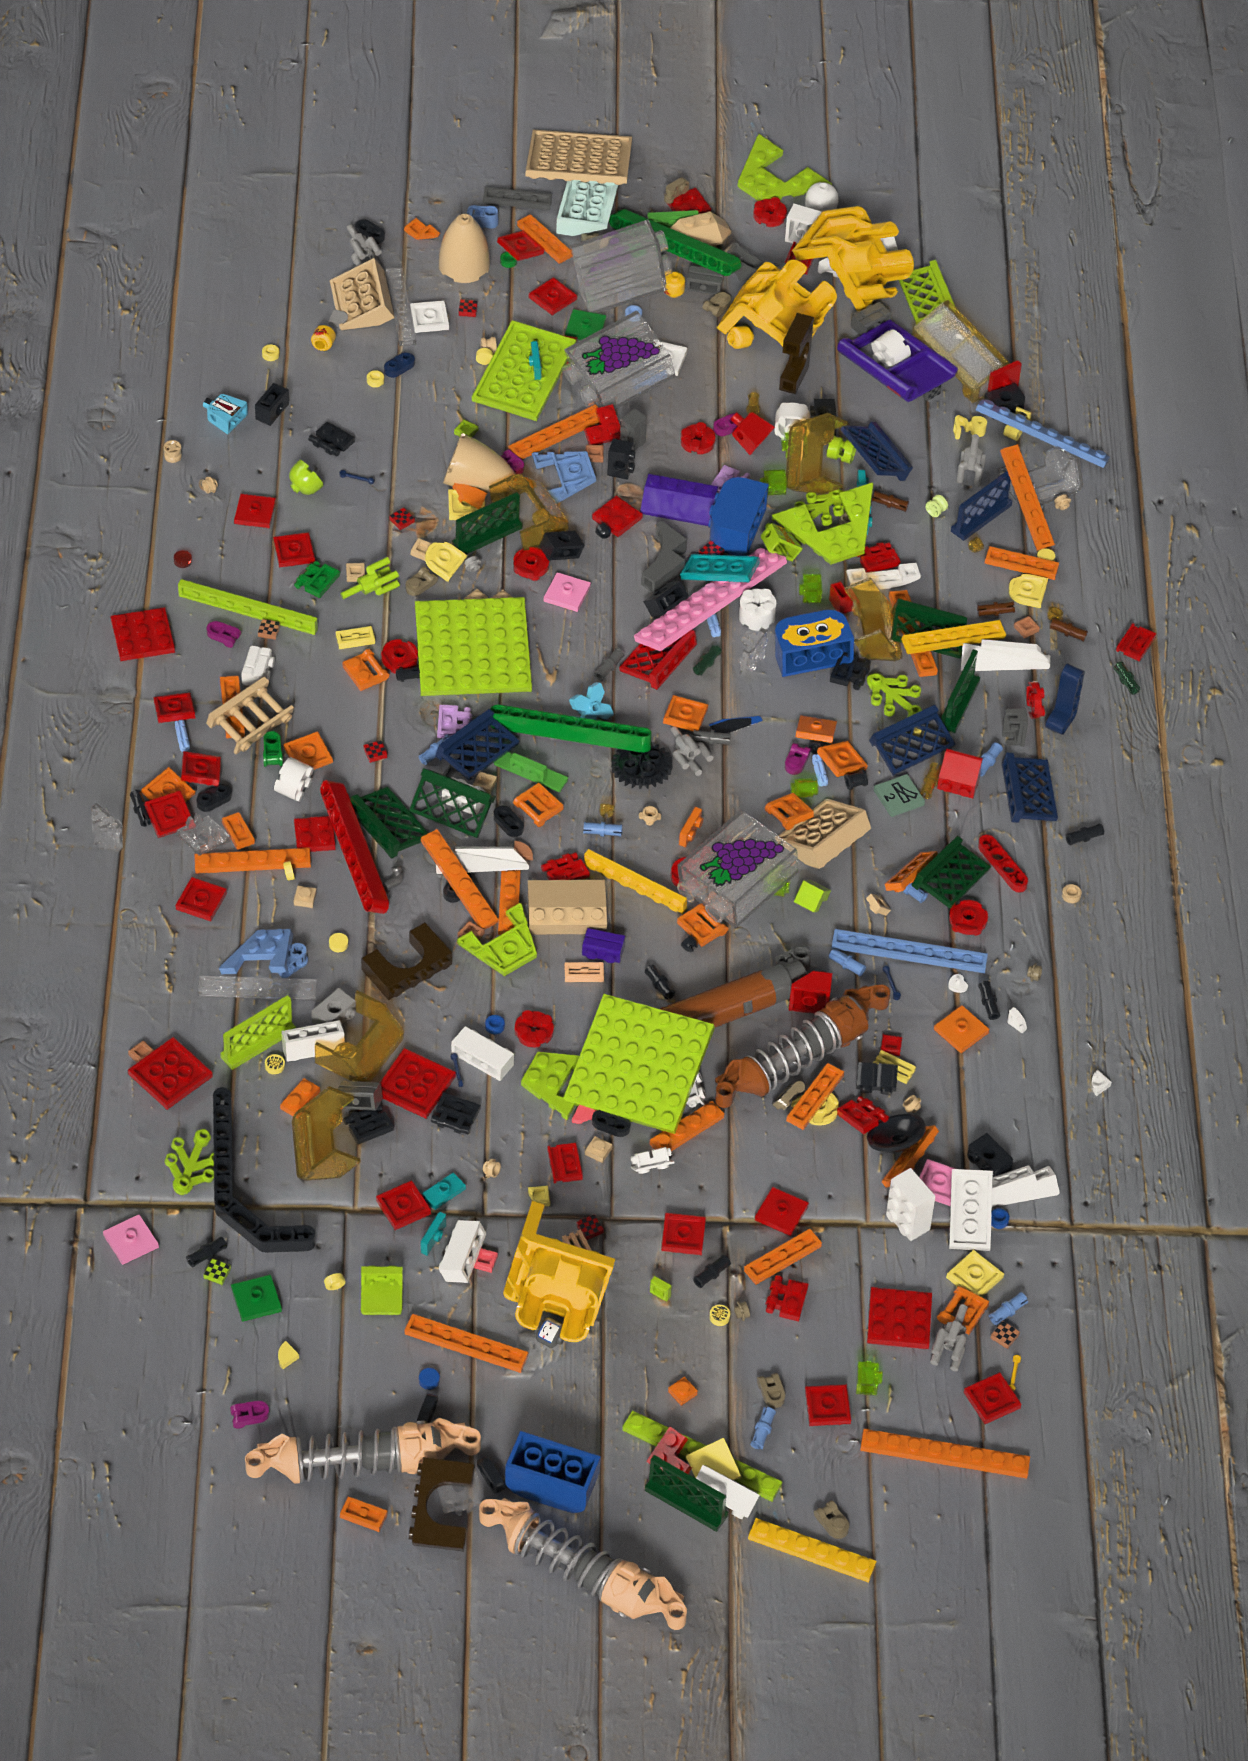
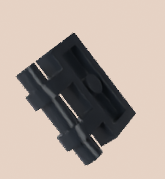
M326 422L316 431V436L311 434L308 440L315 447H321L329 455L333 454L337 457L340 454V450L346 451L355 442V437Z
M843 652V655L838 658L833 669L830 682L843 686H848L849 682H854L853 688L859 690L864 685L865 676L870 671L871 661L865 659L863 663L859 662V656L854 655L852 663L840 665L843 656L848 657V654Z
M443 1092L436 1106V1112L440 1113L441 1116L433 1115L431 1122L437 1124L440 1128L447 1127L453 1129L458 1134H461V1132L469 1134L471 1127L464 1124L465 1122L474 1123L481 1105ZM448 1117L458 1119V1121L454 1122L448 1120Z
M379 1104L377 1110L354 1111L349 1113V1116L343 1118L345 1125L353 1123L349 1125V1131L357 1145L394 1131V1125L387 1113L384 1111L378 1114V1112L383 1111L381 1104Z

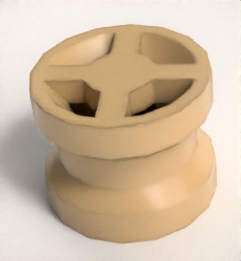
M495 337L490 339L481 338V348H488L494 354L497 349Z
M175 440L167 441L163 446L165 460L170 463L180 461L182 458L181 444Z

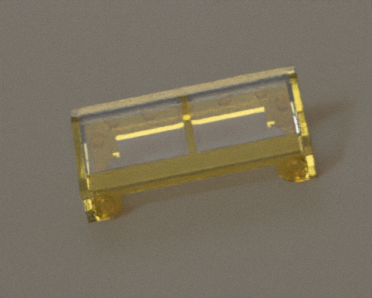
M949 300L942 302L913 327L912 335L958 368L955 376L963 384V395L972 403L984 398L985 393L988 391L990 373L1010 364Z

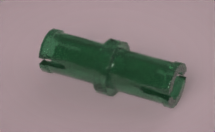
M713 645L707 653H704L700 657V661L693 667L694 673L702 676L706 669L711 667L715 662L714 660L722 653L721 648Z
M1117 662L1113 669L1119 675L1120 682L1127 687L1130 694H1137L1140 686L1134 680L1133 673L1128 671L1124 662Z

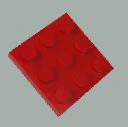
M165 607L110 616L120 661L175 653Z
M174 1037L128 1069V1075L166 1110L213 1077L212 1071Z
M404 1048L380 1081L382 1099L427 1119L439 1102L443 1092H446L455 1079L456 1072Z
M871 1287L867 1343L929 1349L932 1293Z

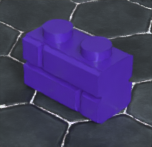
M587 928L582 945V956H586L588 959H602L607 963H620L625 948V936Z

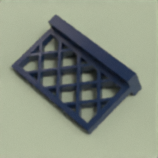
M870 422L868 427L842 426L840 430L877 475L896 476L899 481L906 480L913 468L912 465L876 422Z
M1008 471L959 505L957 523L951 526L953 534L965 541L1012 506L1013 501L1008 498L1011 482Z
M936 705L874 733L869 739L872 747L876 746L893 776L956 745L937 714L939 710ZM935 720L938 725L937 731L928 728L929 722ZM917 728L924 731L922 738L912 735L914 729ZM926 732L936 735L934 742L925 739ZM939 736L946 738L948 744L945 746L938 744ZM898 737H907V745L898 743ZM911 739L921 742L919 750L910 747ZM888 743L893 745L892 752L885 751L882 744ZM923 744L933 746L932 752L922 751ZM896 747L905 749L904 757L894 754ZM908 751L917 753V759H908ZM893 758L902 761L901 767L895 769L892 764Z
M488 709L439 744L435 757L440 761L445 759L466 779L471 780L516 747L520 741L493 718L494 713ZM493 725L498 730V733L488 732V727ZM476 736H485V741H476ZM489 737L498 738V743L489 742ZM501 738L509 739L512 743L503 744ZM467 744L473 745V751L463 750V746ZM476 746L486 747V752L476 751ZM489 747L499 748V752L490 753ZM460 754L461 760L453 759L450 755ZM464 755L473 756V761L464 760ZM477 756L486 757V762H477ZM464 765L474 766V771L469 773L464 768Z
M1007 752L1002 762V770L1011 822L1019 823L1020 819L1057 821L1058 815L1048 760L1014 757V753ZM1017 764L1024 765L1026 769L1022 771L1017 767ZM1034 766H1043L1044 770L1040 772ZM1029 770L1036 775L1034 779L1026 774ZM1023 777L1029 783L1024 785L1019 779ZM1042 779L1046 782V785L1043 787L1037 780ZM1033 785L1039 791L1035 793L1029 787ZM1024 791L1031 796L1029 800L1022 796ZM1044 793L1049 799L1045 801L1039 795ZM1034 799L1042 804L1039 808L1031 803ZM1028 806L1034 812L1026 813L1024 808ZM1046 807L1051 811V814L1044 813L1042 809Z

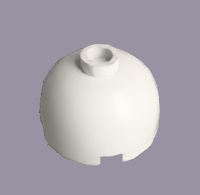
M825 182L813 184L808 189L805 197L806 207L821 212L837 209L839 202L838 192L835 187Z

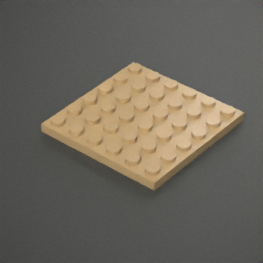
M533 130L525 176L532 179L541 177L548 180L563 179L565 181L580 180L581 182L597 181L601 184L606 182L616 185L627 184L632 137Z

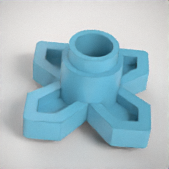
M595 682L588 687L586 697L576 694L569 699L572 709L576 710L581 715V718L596 720L598 717L607 720L614 715L611 705L601 703L605 691L599 682Z

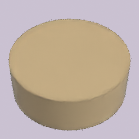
M1066 885L1062 891V898L1068 903H1076L1080 900L1082 891L1077 885Z

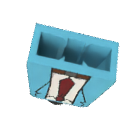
M220 394L215 400L206 398L203 403V407L207 409L208 421L226 434H229L248 415L246 401L225 394Z

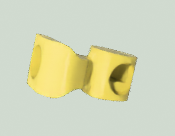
M1016 407V414L1024 412L1027 415L1025 416L1026 419L1031 421V412ZM1006 425L1003 435L1017 441L1022 435V431Z
M957 415L953 427L955 439H960V426L964 427L965 432L970 431L972 435L984 436L987 420L982 416H974L968 422L966 418Z

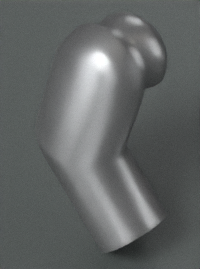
M400 865L393 866L391 878L383 882L386 891L402 883L404 870H402Z

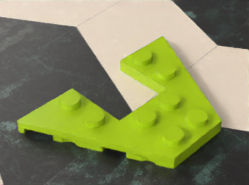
M758 134L738 180L737 187L757 201L773 197L781 200L784 196H801L806 194L808 189L815 183L825 182L831 185L832 183L809 167L787 182H783L764 169L783 156V150Z
M873 482L839 493V498L850 521L848 523L818 532L806 504L773 514L772 520L777 521L790 533L794 534L795 538L804 545L807 544L811 547L813 552L822 556L830 565L865 553Z

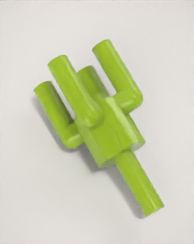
M385 557L367 566V574L357 579L358 585L340 593L342 599H346L360 591L365 595L375 591L376 595H382L399 587L398 580L382 586L398 578L399 574L397 571L391 572L390 567L387 566L375 572V570L390 564L389 558Z

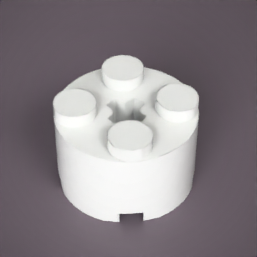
M895 330L885 332L871 343L874 361L884 364L887 370L909 358L911 351L909 346H905L903 343L905 340L903 336Z
M782 403L775 415V434L781 437L782 441L794 444L808 437L811 415L807 405L799 403Z
M745 590L740 599L739 620L741 624L749 626V629L754 631L769 628V625L774 623L776 614V599L772 595L771 590Z
M288 758L279 772L281 774L280 779L276 780L274 791L300 802L304 795L303 789L305 787L309 788L313 778H311L314 768L295 758Z

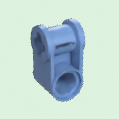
M471 205L468 207L467 214L471 215L481 228L493 229L498 226V209L495 206Z
M302 943L292 945L288 953L290 957L289 962H287L288 970L284 973H278L281 978H288L294 972L307 965L308 957L305 945Z

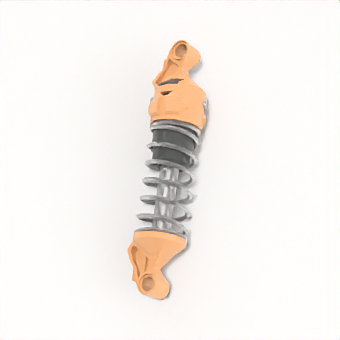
M438 1418L432 1423H425V1421L407 1422L403 1426L393 1427L391 1431L381 1432L377 1428L375 1433L369 1436H365L361 1430L358 1436V1445L351 1446L348 1433L344 1432L342 1435V1447H334L331 1434H328L326 1436L325 1449H318L316 1438L312 1435L309 1441V1450L302 1451L299 1437H288L281 1434L269 1443L257 1444L258 1448L247 1453L245 1456V1467L247 1475L252 1478L261 1477L267 1469L273 1467L286 1475L294 1484L302 1483L304 1478L307 1482H310L313 1467L317 1466L323 1480L328 1478L329 1465L335 1466L338 1477L342 1479L345 1474L346 1463L351 1464L352 1471L356 1477H359L362 1466L369 1470L372 1475H375L377 1470H386L391 1474L393 1469H397L399 1473L417 1474L418 1464L423 1463V1457L443 1460L454 1448H458L470 1456L476 1455L481 1449V1435L478 1430L465 1426V1423L453 1424L448 1420Z
M503 1498L502 1500L486 1499L480 1503L479 1520L481 1524L487 1527L502 1524L506 1533L508 1549L511 1553L515 1555L521 1554V1558H524L529 1554L532 1547L538 1549L539 1552L535 1559V1566L541 1564L546 1554L553 1558L549 1567V1573H553L560 1562L567 1565L563 1575L564 1581L568 1580L574 1572L575 1580L578 1581V1589L584 1587L590 1590L592 1597L599 1595L602 1603L610 1606L614 1612H618L624 1618L628 1616L631 1619H636L643 1615L662 1612L671 1629L679 1630L685 1626L687 1608L682 1602L684 1596L674 1591L665 1577H655L650 1574V1570L646 1568L640 1569L634 1562H627L621 1558L615 1560L610 1557L608 1551L597 1553L594 1543H588L582 1547V1539L579 1535L568 1539L567 1529L562 1527L554 1531L552 1520H546L540 1524L539 1513L532 1510L528 1502H511ZM546 1524L551 1526L549 1536L539 1531ZM561 1531L565 1533L563 1543L554 1539ZM575 1539L579 1541L577 1551L568 1547ZM588 1547L593 1548V1550L585 1551Z

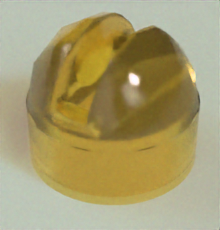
M975 537L970 540L968 548L976 553L984 549V545L980 538Z
M1050 607L1047 618L1051 622L1053 618L1060 620L1063 612L1057 607Z
M600 804V815L603 818L605 814H608L607 818L612 817L615 806Z

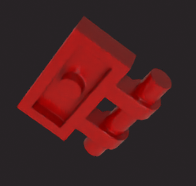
M880 542L871 547L865 546V553L856 556L860 557V563L866 573L897 567L900 564V559L894 548L891 549L890 542Z
M576 852L572 854L566 853L561 858L548 860L547 863L541 865L543 872L548 871L547 878L549 880H583L590 877V872L581 859L577 860L578 855Z
M862 1096L857 1098V1103L850 1100L837 1109V1115L863 1135L879 1125L878 1120L887 1122L889 1116L885 1114L882 1108L874 1106L870 1099Z
M777 1275L770 1285V1296L767 1297L765 1303L767 1305L766 1312L772 1314L774 1309L780 1310L779 1317L799 1322L809 1284L789 1279L786 1286L782 1284L783 1278ZM778 1294L784 1295L783 1301L778 1300Z

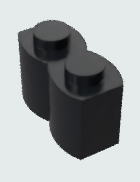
M859 1062L856 1089H859L862 1093H872V1091L877 1090L884 1095L896 1092L898 1065Z

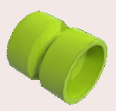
M833 435L827 449V458L835 460L840 458L842 462L851 464L856 448L848 439L844 441L843 438Z

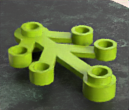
M834 489L829 494L816 495L815 492L807 493L806 501L810 504H806L808 511L813 510L810 513L812 520L822 513V525H831L832 516L829 513V507L832 504L834 505L833 514L835 516H842L844 514V507L841 505L839 493L844 491ZM798 501L794 504V508L804 505L805 503L802 501Z
M873 673L867 677V684L872 689V705L879 706L882 703L880 690L885 693L884 714L890 717L895 714L893 700L908 711V717L922 711L920 706L911 705L901 697L911 696L918 698L921 695V688L914 685L910 689L890 688L888 686L898 685L899 687H906L908 684L907 676L899 675L897 678H884L881 674Z
M206 1129L196 1131L193 1138L195 1146L190 1158H188L183 1148L184 1140L180 1137L173 1139L171 1147L176 1151L185 1169L183 1175L176 1164L178 1157L174 1153L166 1155L164 1162L170 1168L175 1178L172 1185L174 1191L179 1195L188 1194L193 1186L204 1182L210 1183L214 1179V1171L212 1169H205L202 1175L190 1178L192 1172L214 1166V1160L212 1159L214 1158V1153L209 1158L197 1162L202 1148L207 1146L211 1139V1135ZM168 1158L173 1159L174 1162H170Z

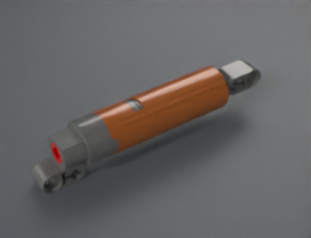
M797 947L777 955L776 965L754 972L660 1009L714 1024L715 1027L790 999L791 985L806 976L807 971L811 967L810 950L806 947Z

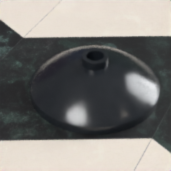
M914 1114L890 1116L887 1122L879 1121V1125L868 1132L867 1141L871 1148L880 1152L893 1153L904 1151L920 1141L925 1134L926 1125L921 1117Z

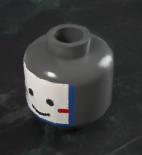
M550 1317L544 1320L541 1319L538 1328L534 1330L536 1340L549 1348H554L557 1344L561 1345L564 1340L559 1335L563 1324Z

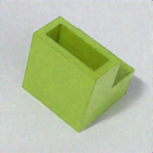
M803 880L794 902L812 912H818L822 902L827 901L831 890L812 880Z

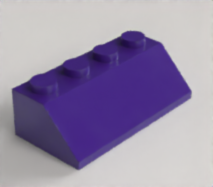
M648 474L640 512L645 515L708 526L711 518L709 512L711 505H715L714 500L718 492V486Z

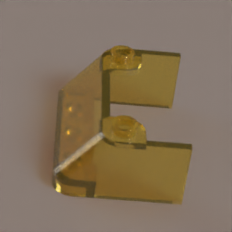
M825 413L797 422L791 426L785 482L788 489L797 492L825 494L843 488V484L826 476H821L823 445L829 444L834 438V429L846 426L847 421L830 413Z
M515 474L489 486L492 503L515 492H518L519 495L526 492L538 511L532 515V521L535 525L520 531L521 544L524 551L529 550V547L540 545L546 532L568 531L569 524L567 518L542 482L521 474Z
M869 577L845 587L846 593L853 601V606L851 607L853 614L861 619L864 636L854 640L861 656L866 657L868 660L897 661L902 659L900 642L891 640L893 607L873 579Z
M357 990L355 992L356 1012L375 1022L356 1046L343 1042L332 1050L316 1042L315 1063L350 1081L371 1082L403 1041L404 1030L384 1003Z
M328 1086L294 1114L292 1130L298 1178L305 1181L341 1178L361 1162L360 1158L334 1148L333 1130L341 1124L343 1120L342 1108L354 1100L353 1095Z

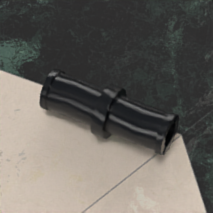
M136 789L137 797L134 791L130 793L134 804L133 810L138 815L140 825L146 827L145 819L148 825L152 823L144 806L145 801L142 792Z
M1100 823L1088 828L1082 827L1079 831L1066 834V841L1070 846L1081 841L1088 842L1091 838L1104 835V828Z
M649 965L645 969V974L651 979L652 985L661 992L666 1000H668V997L671 999L675 995V991L667 983V978L660 974L655 965Z
M983 981L978 984L982 995L981 1002L986 1008L988 1018L990 1020L998 1019L1000 1012L996 1004L997 997L993 994L990 981Z
M219 1237L208 1245H202L199 1250L186 1256L188 1264L193 1268L206 1259H212L213 1255L227 1248V1245H224L227 1244L223 1237Z
M722 1255L712 1264L706 1265L705 1269L693 1278L696 1286L702 1288L710 1280L719 1277V1273L731 1265L730 1259L726 1255Z

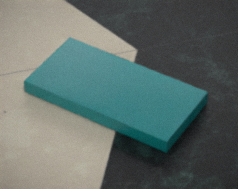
M691 554L680 573L681 580L750 582L760 564V558L755 556Z

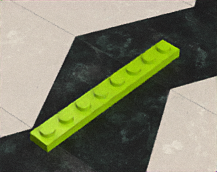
M181 579L178 583L179 597L260 620L280 622L281 626L313 635L318 631L317 618L311 615L270 605Z
M632 1410L623 1425L622 1431L657 1446L669 1427ZM685 1436L688 1438V1441L677 1457L688 1462L686 1455L706 1445ZM734 1459L742 1476L735 1481L773 1502L782 1486V1481Z

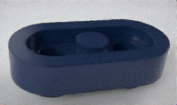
M404 352L384 364L385 375L394 378L413 368L415 365L414 355Z

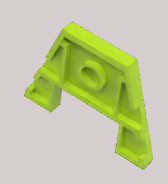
M521 903L506 911V916L515 926L514 928L485 945H482L474 933L470 931L458 938L457 944L504 977L537 958V952Z
M537 1052L521 1080V1086L539 1100L543 1099L552 1110H557L561 1113V1117L568 1120L575 1108V1103L566 1101L558 1095L570 1073L575 1069L579 1056Z

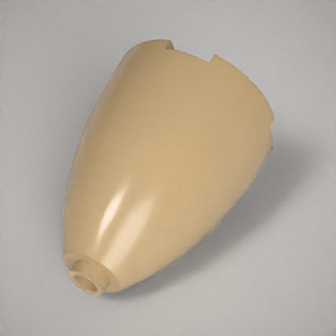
M461 214L452 221L444 234L439 252V269L443 275L453 278L454 282L471 283L478 281L479 277L486 272L488 273L490 254L485 234L478 222L469 214Z
M462 433L448 466L443 484L453 486L454 483L466 484L484 492H501L509 490L510 487L514 488L517 477H514V470L498 453L484 443Z

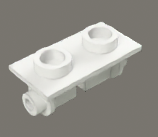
M700 1072L697 1074L687 1101L689 1107H695L697 1103L705 1105L704 1098H706V1093L700 1085V1082L703 1081Z
M666 1147L652 1150V1158L649 1156V1151L635 1153L634 1156H631V1162L636 1166H631V1169L642 1174L649 1172L651 1168H668L669 1164L674 1163L668 1157L672 1155L671 1149Z

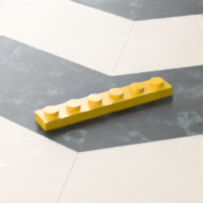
M996 620L903 635L901 640L907 654L963 646V643H981L982 639L1001 640L1006 637V633L1001 621Z
M589 849L584 854L585 866L590 870L597 871L606 878L613 879L622 886L629 887L640 895L653 899L656 903H662L672 911H678L682 914L686 911V897Z
M758 1518L755 1519L748 1539L868 1583L877 1562Z

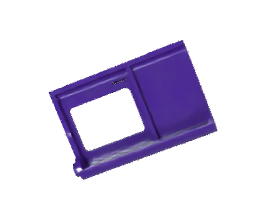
M888 320L874 329L863 333L854 340L847 337L843 338L838 342L837 346L839 353L907 402L913 401L950 380L958 371L955 365L892 320ZM895 330L905 339L903 343L905 346H909L911 356L890 369H885L859 350L875 341L885 332Z

